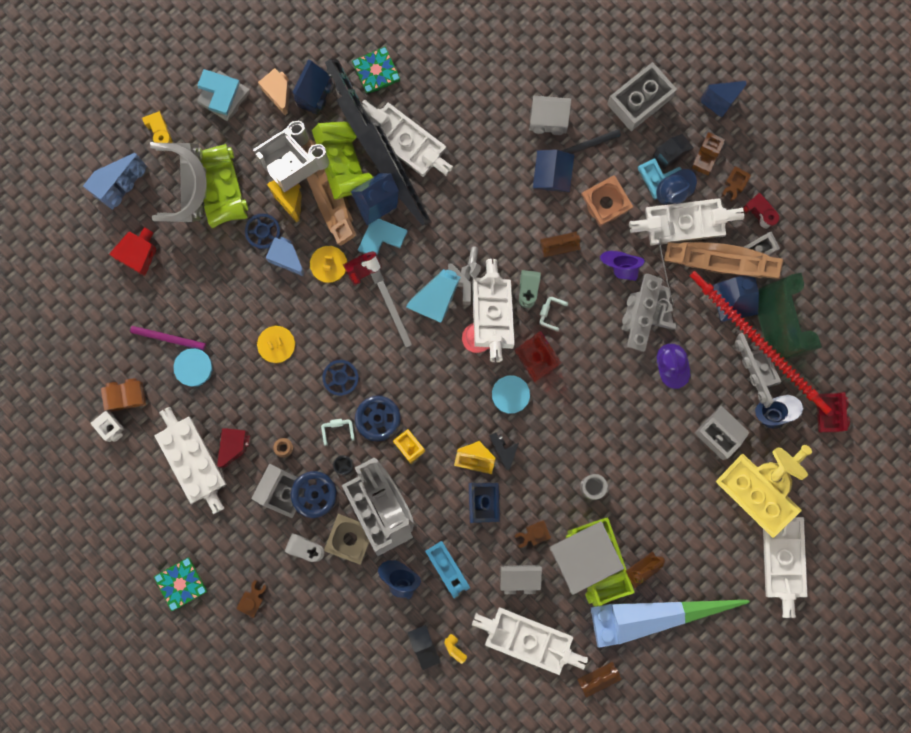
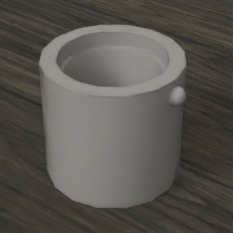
M599 474L588 475L580 483L581 494L589 500L600 499L608 492L607 481Z

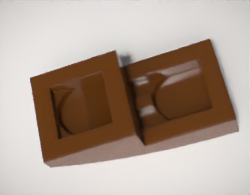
M708 132L691 168L708 176L725 139Z

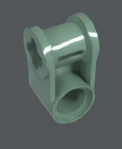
M521 271L519 303L522 307L531 308L535 304L541 272ZM526 295H530V301L526 300Z

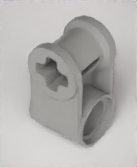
M292 533L284 551L310 562L320 561L325 553L323 547L294 533ZM316 549L318 556L312 558L313 554L310 551Z

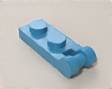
M442 541L425 551L453 598L459 596L458 593L464 589L465 591L470 589L469 584ZM458 578L460 583L453 586L451 581Z

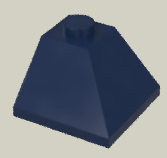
M740 276L712 285L714 287L713 290H717V294H721V298H725V302H729V306H733V310H737L736 313L741 314V318L758 315L759 291L755 277ZM719 306L717 307L720 322L732 320L731 318L728 319L727 314L724 315L723 310L720 311L721 308Z

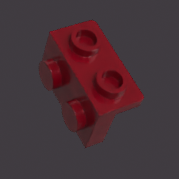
M846 393L818 394L832 409L828 414H825L817 406L818 433L848 431L850 418L847 416L849 400L846 397Z

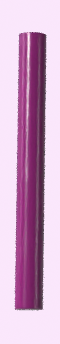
M131 326L130 333L203 351L206 348V343L136 326Z

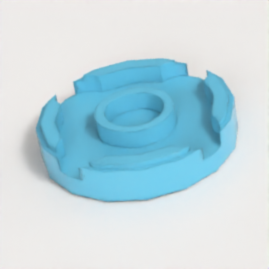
M196 348L181 352L174 362L176 378L182 384L190 387L200 386L208 381L213 371V363L204 351Z
M505 376L494 384L492 400L501 412L513 414L522 411L527 406L530 399V390L524 380L517 376Z

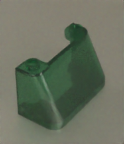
M802 272L789 275L758 289V318L763 337L765 338L764 341H768V346L772 345V350L776 349V354L780 353V358L784 357V360L808 355L822 348L820 339L815 332H801L792 299L793 294L801 292L804 288Z

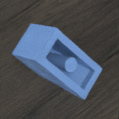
M283 237L281 239L274 238L266 256L267 261L304 276L305 272L296 250L291 244L292 242Z

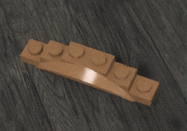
M309 140L301 148L309 154V149L316 145L313 140ZM324 169L318 170L307 177L312 193L330 232L333 233L337 244L342 246L357 236L351 224L353 219L348 210L350 205L347 198L343 197L334 200Z
M668 242L664 259L665 262L682 264L686 267L704 269L709 272L780 279L784 262L781 258L770 257L767 254L740 246L695 242L681 244Z

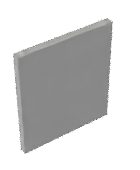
M598 522L550 546V551L572 595L624 569L602 522Z

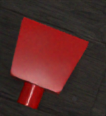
M145 227L139 236L128 232L109 255L145 276L156 252V247L149 243L154 233Z

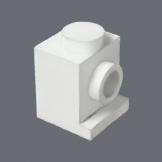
M105 411L91 422V425L107 442H115L123 436L121 432L125 429L112 412ZM113 425L114 429L109 431V426Z

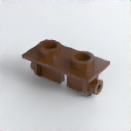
M577 231L540 239L544 258L581 250L579 244L580 236L577 235Z
M652 551L627 569L626 573L633 588L638 587L662 569L665 559L662 556H655Z
M610 662L577 680L587 698L620 681L621 678L614 663Z

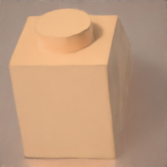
M273 69L258 83L261 90L286 115L288 114L289 79L283 72L279 73L276 69Z

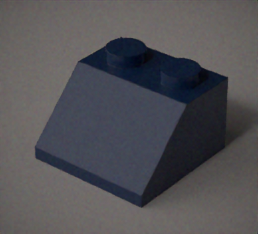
M308 59L292 92L297 106L318 115L319 111L323 110L326 104L325 98L327 94L332 92L334 84L326 71Z
M380 173L350 191L366 225L373 223L397 207L399 190L391 173Z

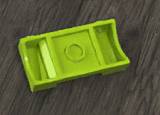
M349 122L319 123L312 129L316 144L323 145L328 155L329 165L324 170L334 200L352 195L350 191L373 178L370 173L362 174L352 144L357 136Z
M227 144L202 150V159L200 160L206 169L207 187L204 208L208 224L211 228L227 221L248 218L246 212L249 210L246 199L243 200L232 160V158H235L232 147H228Z
M608 517L568 530V535H566V538L598 522H602L623 564L624 569L587 587L586 599L593 606H601L612 600L635 593L626 573V567Z

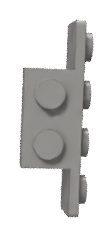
M651 274L644 275L640 292L631 293L627 300V310L622 320V330L630 332L627 347L641 352L646 349L662 284V279Z
M740 333L735 341L736 349L741 352L743 365L751 374V383L753 386H756L759 392V401L764 404L765 408L770 407L773 399L768 387L780 384L781 380L773 362H771V358H767L768 355L763 354V350L758 349L751 352L744 334Z

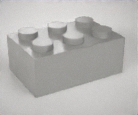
M652 62L610 96L607 105L627 128L633 131L674 97L677 89Z

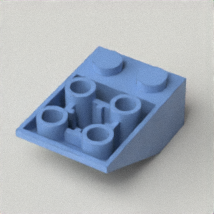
M133 153L94 171L83 187L113 210L114 207L121 203L122 197L126 192L133 188L134 182L143 176L147 166L136 153Z

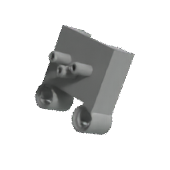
M300 121L290 123L288 128L254 149L258 162L284 192L316 171L323 170L329 165L328 155L323 145H313L309 149V154L300 147L308 141L305 126Z

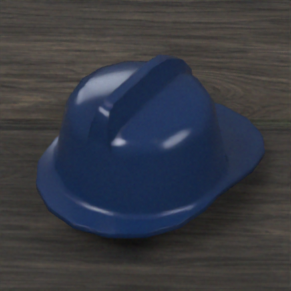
M681 169L664 178L656 189V196L659 202L664 205H670L685 201L696 189V175L689 169Z
M784 395L773 398V403L767 408L760 402L755 409V414L762 425L771 429H777L785 423L798 419L802 414L803 405L798 398Z
M387 560L379 566V577L389 585L390 592L398 598L406 597L411 599L414 591L421 584L420 577L399 561Z

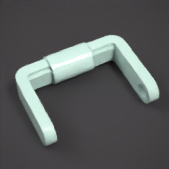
M549 297L540 311L539 315L541 318L539 324L559 332L558 327L544 323V319L547 317L551 301L564 306H568V302Z
M336 419L330 420V423H324L321 426L324 446L327 445L325 428L340 427L345 424H349L351 439L355 441L352 421Z

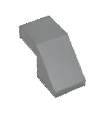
M448 264V270L454 271L461 277L457 287H463V305H470L471 282L453 264Z

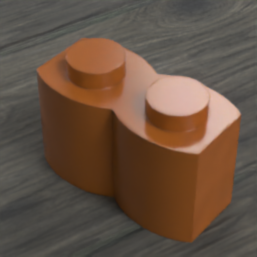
M136 378L127 379L125 383L119 385L118 382L107 383L106 387L101 388L104 411L114 412L146 405L143 382L137 381Z

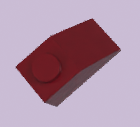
M222 428L217 467L226 468L246 452L247 447H250L251 435H249L248 431Z

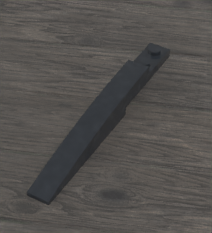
M330 58L325 62L328 75L335 81L337 92L342 95V97L337 99V102L359 141L381 173H391L399 190L398 197L422 226L430 224L431 220L380 123H371L339 60Z

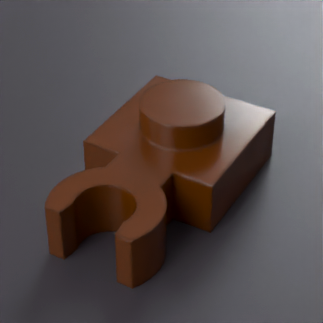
M735 166L724 183L729 187L723 190L721 197H724L726 193H731L732 198L730 202H733L737 197V191L740 193L743 191L751 174Z
M544 520L525 527L527 533H517L514 535L515 538L519 536L524 538V542L518 545L520 548L525 547L528 541H531L534 546L551 538Z
M258 580L252 582L251 593L249 591L244 592L236 608L252 618L256 616L264 600L259 597L260 594L264 593L267 589L265 584L261 590H258L256 588Z

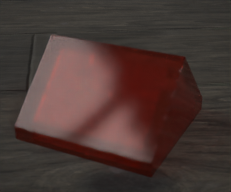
M541 331L514 350L534 382L559 368L562 364Z

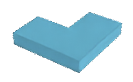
M204 69L197 86L199 89L214 93L209 110L228 115L240 82L237 79Z
M654 158L638 166V170L653 199L656 200V189L660 181L681 170V167L663 174Z
M377 219L369 224L358 251L364 254L374 251L378 254L383 242L401 248L408 231L384 220Z

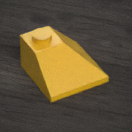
M275 180L269 182L267 186L275 199L296 223L300 221L302 194L299 190L301 188L299 183L284 192Z

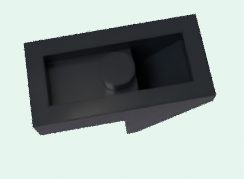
M495 432L489 435V439L505 471H508L511 468L519 443L504 449L503 446L506 443L502 435L498 436Z
M426 625L408 632L414 653L417 655L422 670L441 663Z

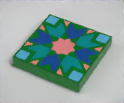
M386 46L352 60V64L367 95L400 81Z
M190 557L154 576L171 612L208 592Z

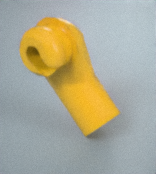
M450 634L448 638H445L444 644L449 655L463 664L467 659V655L455 646L458 639L453 634Z

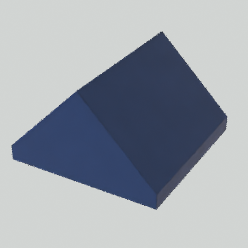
M746 81L708 85L700 99L701 103L722 118L739 97L747 83Z
M560 150L537 151L533 188L570 193L574 155Z
M469 483L470 523L500 522L498 483Z

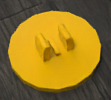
M323 246L313 253L310 260V269L318 280L325 283L335 282L345 274L346 271L343 264L347 263V259L339 248Z
M268 327L258 337V352L268 362H284L294 352V337L284 327Z

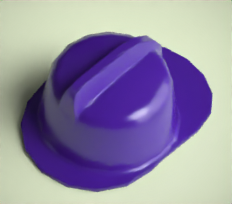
M607 251L600 256V260L604 264L613 268L617 278L626 280H637L639 268L645 263L641 257L619 251Z
M666 344L662 346L657 353L660 377L666 386L672 389H679L685 386L690 378L687 355L679 345Z

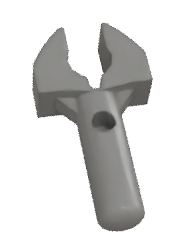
M475 246L471 248L468 265L462 267L461 273L468 280H470V275L476 278L481 269V266L476 263L478 247Z

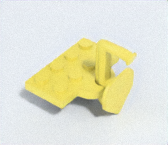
M803 445L794 457H791L785 450L778 447L772 452L778 464L769 462L759 467L742 454L716 481L772 538L776 537L802 511L787 495L792 488L791 475L800 480L808 476L806 470L800 465L812 453L811 448L807 445Z

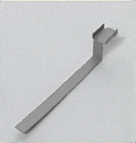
M668 221L671 236L675 234L674 224ZM658 238L659 247H660V252H661V257H662V262H663V267H664L665 276H666V281H667V285H668V288H669L668 279H667L666 270H665V265H664V260H663V255H662V250H661V246H660V240H659V238ZM670 292V297H671V300H672V304H673V306H674L673 299H672V295H671V292Z
M379 270L371 274L374 283L378 284L405 347H409L412 344Z

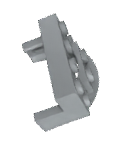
M151 142L150 148L156 149V151H173L180 155L181 211L177 213H157V215H152V220L170 222H194L201 220V217H203V206L201 204L206 198L207 187L206 169L203 167V163L200 162L202 159V148H199V144Z
M372 458L355 467L359 476L343 484L342 487L376 555L380 556L413 538L411 532L414 527V519L404 498L386 469L377 459ZM382 489H386V490H384L383 492H381V493H379V494H377V495H375V496L372 497V495H373L374 493H376V492H378V491H380V490H382Z

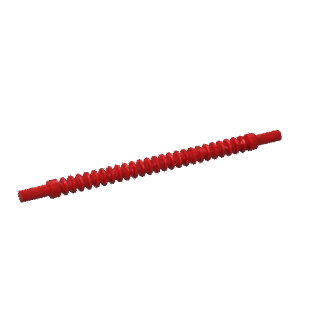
M696 271L689 275L703 289L702 293L708 295V299L712 298V303H717L716 307L719 306L721 308L720 311L723 310L724 315L727 314L728 319L731 318L732 323L735 322V326H739V330H743V334H747V338H751V342H755V346H759V350H763V354H767V358H771V362H775V366H779V370L782 369V373L787 374L786 378L790 377V382H795L794 386H799L798 390H803L802 394H806V398L809 401H813L825 414L832 410L818 396L819 393L815 389L812 390V386H808V382H804V378H800V374H796L795 369H791L792 365L788 366V361L784 362V357L780 358V353L776 354V349L772 350V345L768 346V341L764 342L765 338H761V334H757V330H753V326H749V322H745V318H741V314H737V310H733V306L730 307L729 302L726 303L725 298L722 299V295H718V291L713 290L714 287L710 283L707 284Z

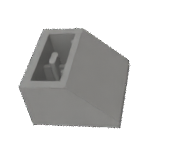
M720 406L697 429L695 434L724 460L728 459L741 446L749 431L727 410Z

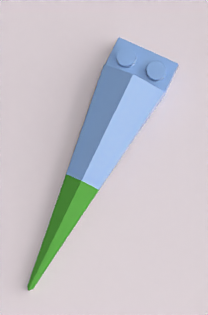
M750 601L605 604L590 608L597 647H605L635 640L747 604Z

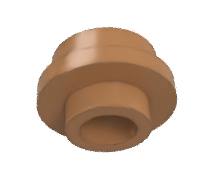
M286 438L278 439L274 444V452L279 457H288L293 452V444ZM283 444L287 446V450L284 452L280 449Z

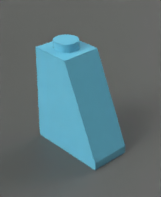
M443 269L408 302L406 308L441 323L446 316L461 277L452 270Z

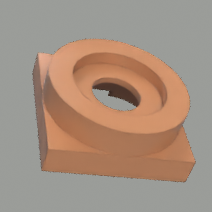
M615 175L581 194L587 204L589 213L596 219L599 226L614 221L620 215L633 209L632 203ZM601 198H611L613 202L612 207L608 209L601 207Z

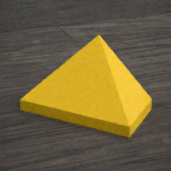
M408 429L393 440L410 464L415 462L425 452V449Z
M478 441L457 450L454 466L492 474L495 457Z

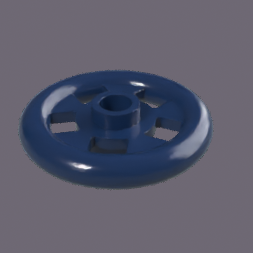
M372 396L365 399L358 406L355 413V425L359 433L364 438L375 442L391 438L397 432L401 422V415L397 405L391 399L384 396ZM378 403L386 405L384 411L377 409ZM367 407L372 409L368 417L363 414ZM387 414H393V422H387ZM376 415L381 416L379 422L374 421ZM367 421L373 427L369 431L364 426ZM385 426L386 432L378 434L377 428Z
M310 471L302 474L294 482L291 489V501L298 513L308 518L324 516L333 508L336 502L337 491L335 484L329 476L322 472ZM316 479L317 485L309 486L308 480ZM326 484L329 492L324 494L321 486ZM300 488L306 489L304 497H299ZM313 491L317 492L316 498H312L311 496ZM324 499L327 503L320 508L318 503ZM306 501L309 504H313L311 510L304 507Z

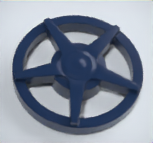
M257 214L246 223L245 236L252 246L266 249L271 247L272 242L267 245H261L262 240L266 238L274 240V237L270 234V229L275 224L277 226L275 238L279 239L280 226L271 215ZM260 217L269 218L274 222L267 225L261 222ZM257 219L258 225L255 227V230H248L252 221ZM248 234H256L258 243H253Z
M336 360L328 364L322 376L325 388L337 396L351 393L356 388L359 378L354 365L345 360ZM337 363H344L342 370L334 371L330 367ZM347 365L354 370L355 377L347 375L345 372ZM329 370L333 374V381L327 385L326 373ZM355 380L352 388L346 391L345 384L347 381ZM337 384L341 386L343 392H335L329 387Z

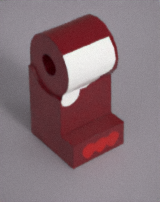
M760 192L742 207L746 214L751 211L764 229H770L779 221V214Z
M371 251L343 264V267L355 286L361 283L360 280L379 271L382 264L376 252Z

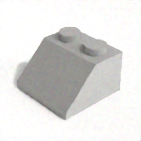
M533 96L529 131L537 134L552 132L554 135L566 133L571 99Z
M269 464L251 499L269 509L293 518L296 509L291 501V489L298 477ZM305 488L299 489V497L304 496Z
M539 565L500 566V590L504 591V594H516V590H524V594H536V590H541L542 567Z

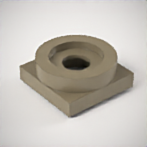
M338 514L324 551L361 565L370 541L360 521ZM348 532H353L357 536V541L352 546L344 543V535Z

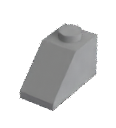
M772 232L744 246V248L767 254L770 257L780 249Z

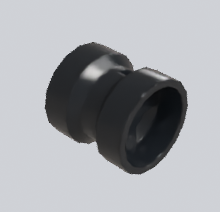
M340 455L334 460L333 468L340 475H349L354 469V463L348 456Z

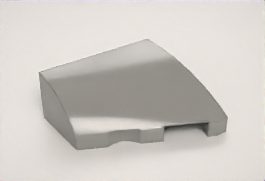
M661 285L652 325L674 330L676 323H673L671 312L673 308L669 301V288Z

